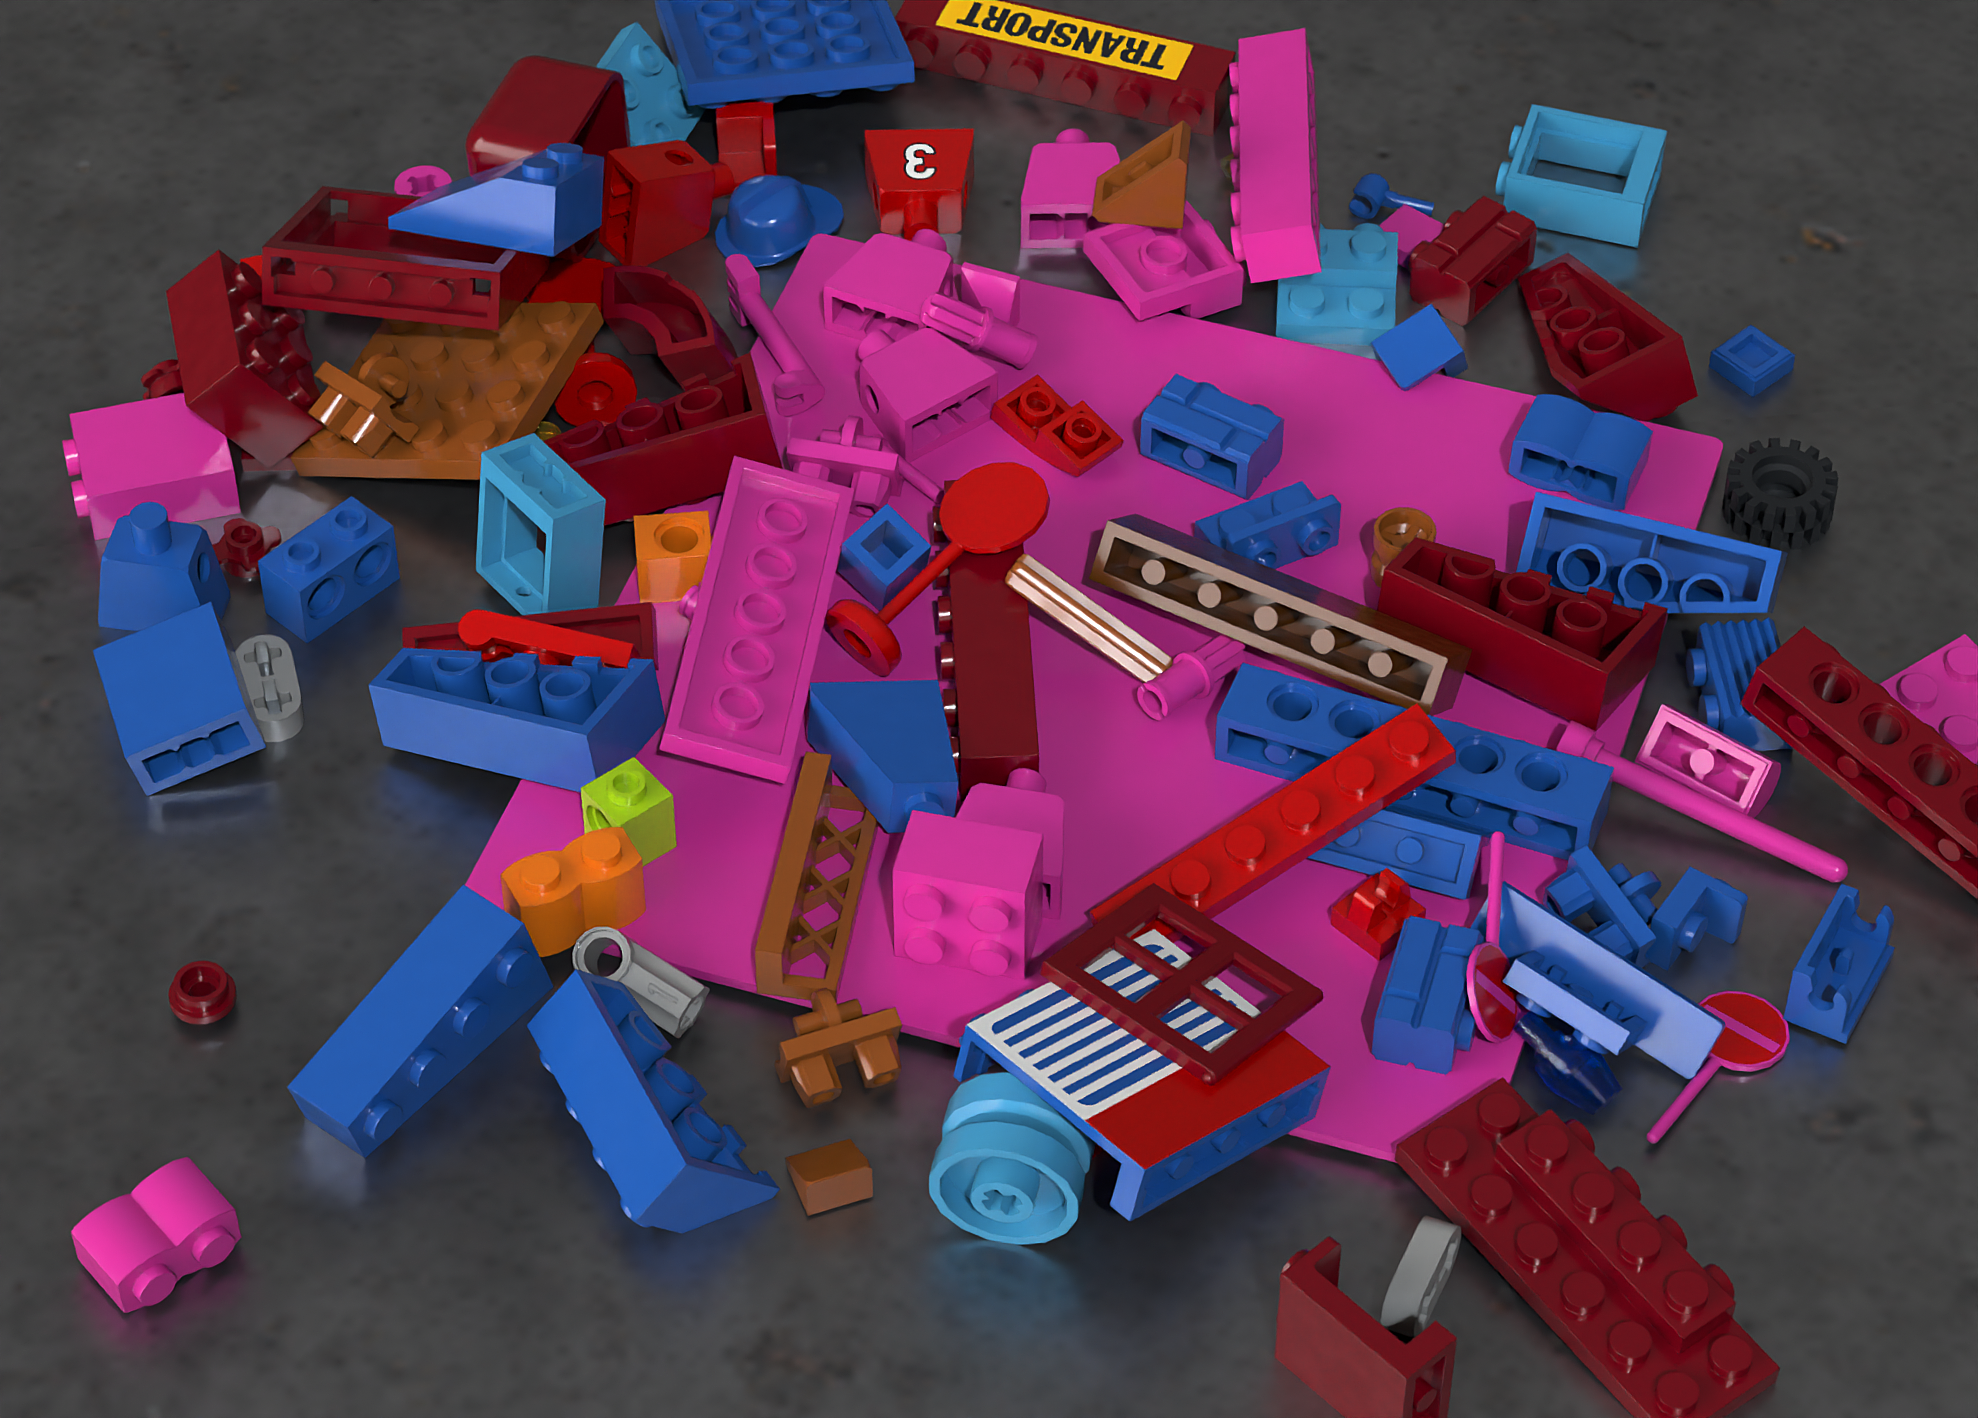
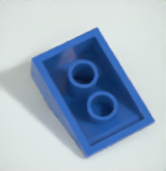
M550 144L547 146V149L438 187L389 216L388 229L554 257L602 225L604 157L584 154L583 148L576 144Z

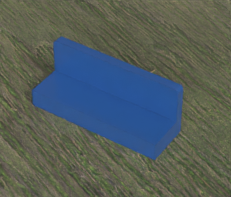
M1389 805L1307 858L1370 875L1380 874L1381 871L1388 868L1411 886L1466 900L1470 897L1481 849L1489 845L1492 832Z

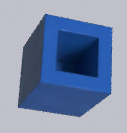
M887 503L842 543L837 571L880 611L927 566L932 546Z

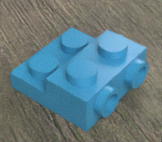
M1320 223L1322 272L1278 279L1276 337L1301 343L1372 346L1371 342L1395 327L1398 232H1384L1380 226L1372 223L1360 224L1353 230L1326 229Z

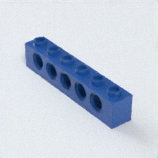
M1242 663L1217 714L1215 759L1294 782L1407 709L1399 705L1384 703L1345 692L1338 688L1285 675L1278 671ZM1427 715L1456 750V763L1390 804L1391 806L1492 832L1491 837L1494 832L1501 831L1505 836V843L1568 861L1571 853L1586 844L1592 851L1608 812L1614 767L1594 762L1587 758L1576 757L1530 744L1523 740L1512 739L1473 728L1463 723Z

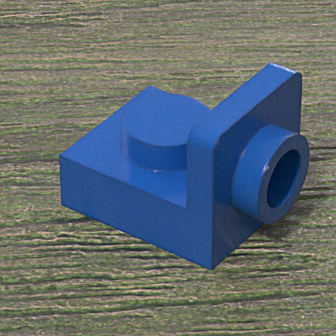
M1689 867L1652 917L1650 930L1656 936V941L1646 953L1650 958L1649 962L1668 971L1683 949L1689 952L1695 950L1705 932L1731 944L1734 943L1741 934L1748 902L1747 895L1721 879L1713 878Z

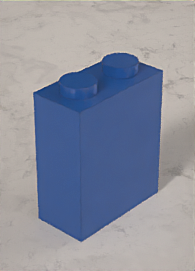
M212 602L93 650L125 759L147 796L266 748V743L232 640Z

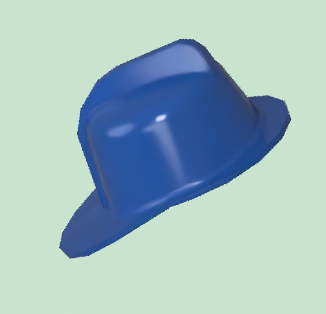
M769 174L754 176L742 182L733 191L728 202L727 214L720 220L715 231L716 246L725 258L733 254L745 255L755 268L774 265L806 248L814 235H831L837 231L844 219L843 206L833 194L819 187L801 184L797 179L790 176Z

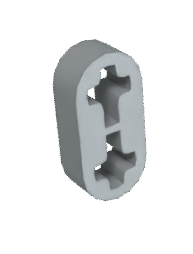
M257 635L248 638L239 645L235 653L264 740L267 742H281L292 738L304 725V710L291 649L286 641L274 635ZM270 662L273 674L261 676L258 664ZM278 700L281 712L269 714L266 702Z
M1426 1215L1422 1218L1394 1274L1384 1300L1381 1325L1387 1330L1411 1338H1415L1424 1330L1454 1266L1461 1240L1460 1226Z

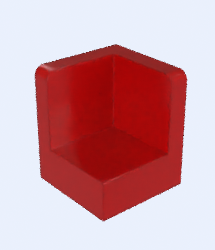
M773 102L728 103L724 107L716 108L719 162H724L730 168L734 178V190L742 182L754 176L777 175Z

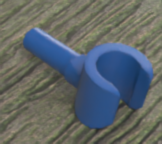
M1374 173L1367 174L1359 180L1353 190L1355 196L1349 204V210L1357 217L1363 219L1374 217L1381 206L1399 209L1402 205L1406 204L1430 217L1434 207L1433 202L1391 191L1388 182L1382 176Z

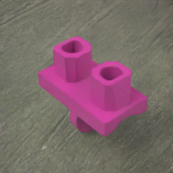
M847 416L842 432L822 429L820 441L790 437L786 452L790 470L795 473L853 488L854 493L850 513L858 517L871 518L888 503L890 496L900 497L904 479L903 476L899 475V455L882 451L883 438L863 435L862 417Z

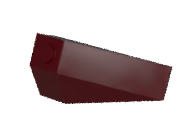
M1567 252L1518 277L1552 377L1580 399L1648 422L1654 418L1665 417L1673 413L1678 406L1698 396L1683 337Z

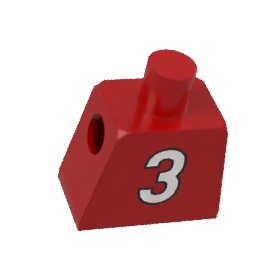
M974 128L865 130L866 182L881 232L889 235L904 234V239L911 241L916 232L921 229H930L938 234H954L963 229L974 180Z

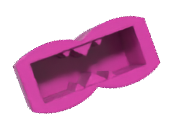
M189 1157L175 1160L159 1168L138 1184L130 1194L114 1198L99 1206L71 1230L78 1260L124 1313L137 1310L144 1305L151 1306L161 1302L172 1292L175 1284L183 1275L193 1273L204 1267L209 1268L218 1265L229 1256L234 1245L241 1239L236 1210Z

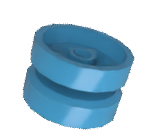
M1010 1072L982 1074L960 1084L949 1099L942 1126V1141L936 1148L929 1174V1194L939 1211L963 1230L987 1240L1015 1245L1045 1243L1066 1234L1078 1219L1084 1195L1085 1174L1090 1169L1096 1142Z

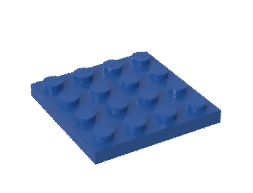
M655 0L656 14L689 106L699 105L703 108L714 109L724 107L730 101L748 99L771 103L781 101L787 95L806 93L820 97L837 95L845 89L864 87L875 91H887L896 88L902 83L915 82L914 60L887 0Z

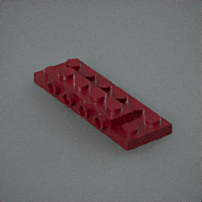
M1502 1077L1397 1144L1395 1161L1455 1225L1461 1227V1232L1634 1418H1724L1776 1383L1780 1367L1732 1318L1736 1307V1302L1733 1300L1735 1291L1726 1273L1715 1264H1708L1702 1267L1686 1251L1688 1247L1687 1239L1679 1224L1668 1215H1661L1656 1219L1640 1203L1641 1192L1635 1179L1622 1167L1616 1166L1609 1170L1594 1155L1595 1144L1586 1127L1578 1120L1570 1119L1564 1123L1551 1109L1539 1116Z

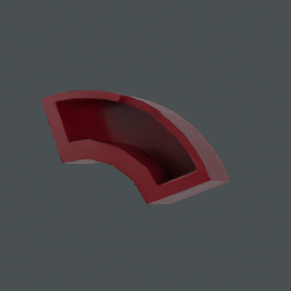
M633 265L603 268V319L631 355L654 354L659 356L680 386L682 381L700 373H704L708 381H711L733 371L731 360L738 358L735 348L725 331L694 290L691 291L685 285L672 279L669 273L655 268Z

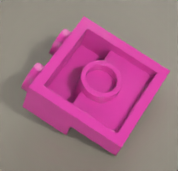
M1187 200L1183 229L1114 223L1084 233L1083 252L1139 321L1180 308L1185 316L1199 319L1242 304V291L1247 283V274L1243 262H1236L1234 253H1231L1217 237L1211 222L1207 219H1202Z

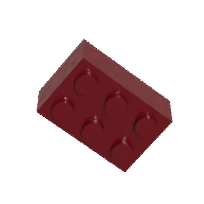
M218 249L166 291L185 404L189 409L269 469L324 427L308 413L321 394L314 382L311 367L313 355L307 345L303 328L305 323L304 314L301 309L262 305V280L250 265L244 262L237 264Z

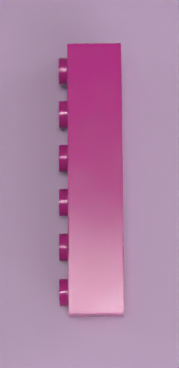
M1302 28L1238 39L1239 62L1229 64L1233 94L1230 95V108L1234 124L1233 127H1230V138L1234 159L1230 160V168L1235 191L1231 193V207L1235 226L1231 227V239L1236 262L1246 260L1251 283L1321 273L1315 72L1306 29Z

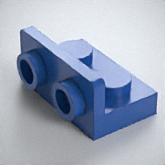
M1303 481L1195 521L1194 537L1272 569H1277L1305 557L1318 555L1326 549L1338 545L1341 503L1334 495L1317 500Z

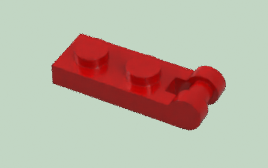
M474 609L462 616L458 623L460 638L469 648V651H481L483 662H496L503 658L513 657L514 653L538 654L540 664L573 666L572 662L575 656L601 657L603 667L628 668L627 665L631 658L642 659L632 643L486 610Z

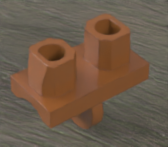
M379 353L370 357L361 366L358 381L327 361H324L314 374L327 388L308 413L330 432L341 439L342 437L346 438L374 459L393 433L409 443L420 429L412 421L390 408V405L396 403L406 394L410 375L408 367L400 358L390 353Z
M823 988L813 991L811 995L813 1012L793 1018V1025L798 1037L780 1042L781 1058L776 1060L774 1064L780 1082L784 1083L792 1080L796 1091L807 1108L830 1102L840 1096L842 1086L835 1066L856 1061L865 1088H875L895 1082L899 1078L902 1069L897 1045L902 1023L896 1007L863 1017L862 1008L857 998L836 1004L829 989Z

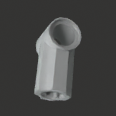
M606 926L594 927L584 932L576 941L572 952L575 969L600 976L597 969L600 953L611 945H620L622 950L620 968L614 974L605 978L624 984L652 1022L676 1038H680L689 1027L693 1026L705 1006L706 996L710 990L708 987L642 947L634 939L618 930Z

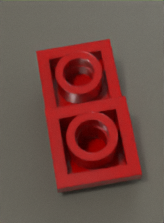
M1038 374L996 401L990 418L1005 432L1036 456L1077 477L1120 449L1124 442L1083 400L1071 407Z

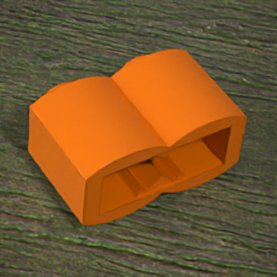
M608 827L588 832L571 841L562 851H544L526 856L511 864L500 874L504 911L524 923L540 957L554 955L572 947L584 932L594 927L607 926L615 930L623 928L637 920L646 911L642 858L622 827Z

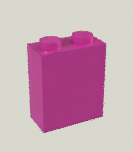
M184 393L69 414L73 439L62 440L68 475L81 474L82 480L71 482L78 518L90 516L95 540L110 538L117 519L125 515L129 516L135 506L145 502H155L163 505L167 510L168 520L181 523L241 513L235 472L227 438L186 406Z

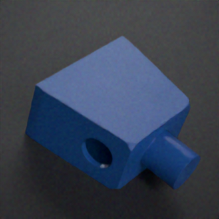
M155 502L141 503L131 510L129 516L125 515L117 519L101 560L98 609L99 627L138 632L209 602H212L222 621L231 595L208 533L204 528L197 524L169 521L166 508Z

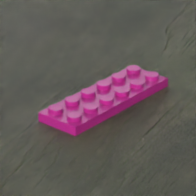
M738 456L733 457L659 750L786 784L793 761L853 498V488Z

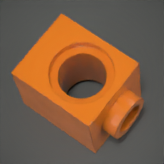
M708 510L633 516L640 603L681 601L692 586L696 585L698 587L699 582L702 581L713 538L710 534Z

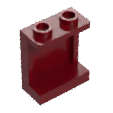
M1331 1236L1324 1239L1310 1251L1302 1249L1295 1253L1287 1261L1279 1277L1280 1292L1278 1315L1276 1318L1275 1358L1345 1418H1448L1457 1337L1435 1321L1406 1345L1338 1289L1342 1246Z

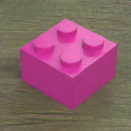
M912 810L893 867L894 956L912 959L922 964H939L977 971L987 976H1004L1025 980L1042 923L1043 833Z

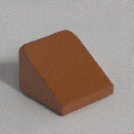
M851 1139L785 1157V1164L808 1216L873 1197L872 1168L868 1159Z

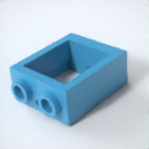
M1532 104L1525 126L1515 125L1508 153V158L1513 160L1512 163L1502 161L1497 177L1495 194L1504 197V206L1508 213L1513 210L1533 220L1538 228L1638 248L1662 174L1667 130ZM1538 159L1625 176L1628 179L1623 194L1534 177L1533 173Z
M535 433L481 452L476 571L521 615L598 608L606 499ZM538 527L546 534L545 554L536 547Z

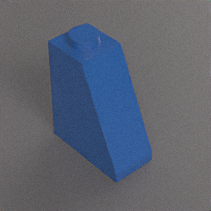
M938 680L810 683L806 724L808 742L818 753L832 755V769L888 833L905 832L912 810L955 817L958 777Z

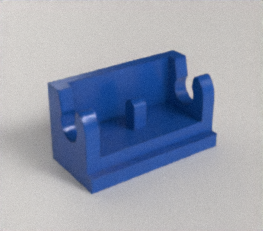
M1841 883L1793 970L1783 1019L1846 1044L1893 957L1895 947L1889 945L1894 924V915L1890 907L1886 905L1882 907L1875 920L1876 923L1865 922L1856 912L1860 905L1859 890Z

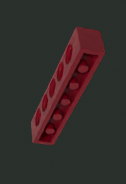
M1804 626L1756 668L1740 705L1978 899V765L1974 764L1944 740L1932 726L1923 723L1891 697L1883 686L1870 680L1849 663L1832 645L1822 641Z

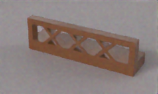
M805 753L755 948L757 993L811 1000L813 991L827 988L833 995L835 1002H837L879 822L849 787L832 785V755ZM830 808L865 812L863 821L842 832L828 819ZM856 843H858L857 849H855V847L853 846ZM840 853L852 866V869L828 882L817 870L816 865ZM811 885L815 888L812 891H810ZM846 892V894H845V899H844V898L841 896V894H843V893ZM828 902L840 916V919L816 932L803 916L805 913ZM800 935L802 937V940L797 942L798 936ZM834 942L833 948L831 949L829 947V944ZM814 952L828 966L825 979L789 974L792 964Z

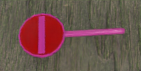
M1501 831L1494 832L1491 837L1486 942L1474 947L1469 956L1467 967V993L1471 1012L1479 1030L1487 1040L1494 1043H1502L1511 1038L1516 1029L1519 1013L1518 1001L1516 999L1518 991L1503 982L1511 965L1507 956L1499 947L1505 836Z
M1727 990L1711 994L1698 1003L1724 1020L1726 1027L1709 1054L1707 1062L1647 1133L1646 1138L1649 1143L1656 1144L1720 1066L1735 1071L1753 1072L1769 1068L1783 1058L1790 1041L1788 1023L1783 1019L1779 1009L1764 998L1742 991Z

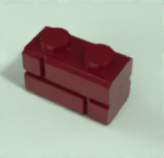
M1484 195L1465 212L1461 210L1454 211L1447 219L1442 233L1431 243L1425 240L1420 242L1410 256L1408 262V271L1411 272L1409 294L1412 300L1424 307L1432 303L1435 309L1440 310L1441 316L1461 326L1468 324L1534 262L1537 236L1535 222L1513 210L1508 213L1504 205Z

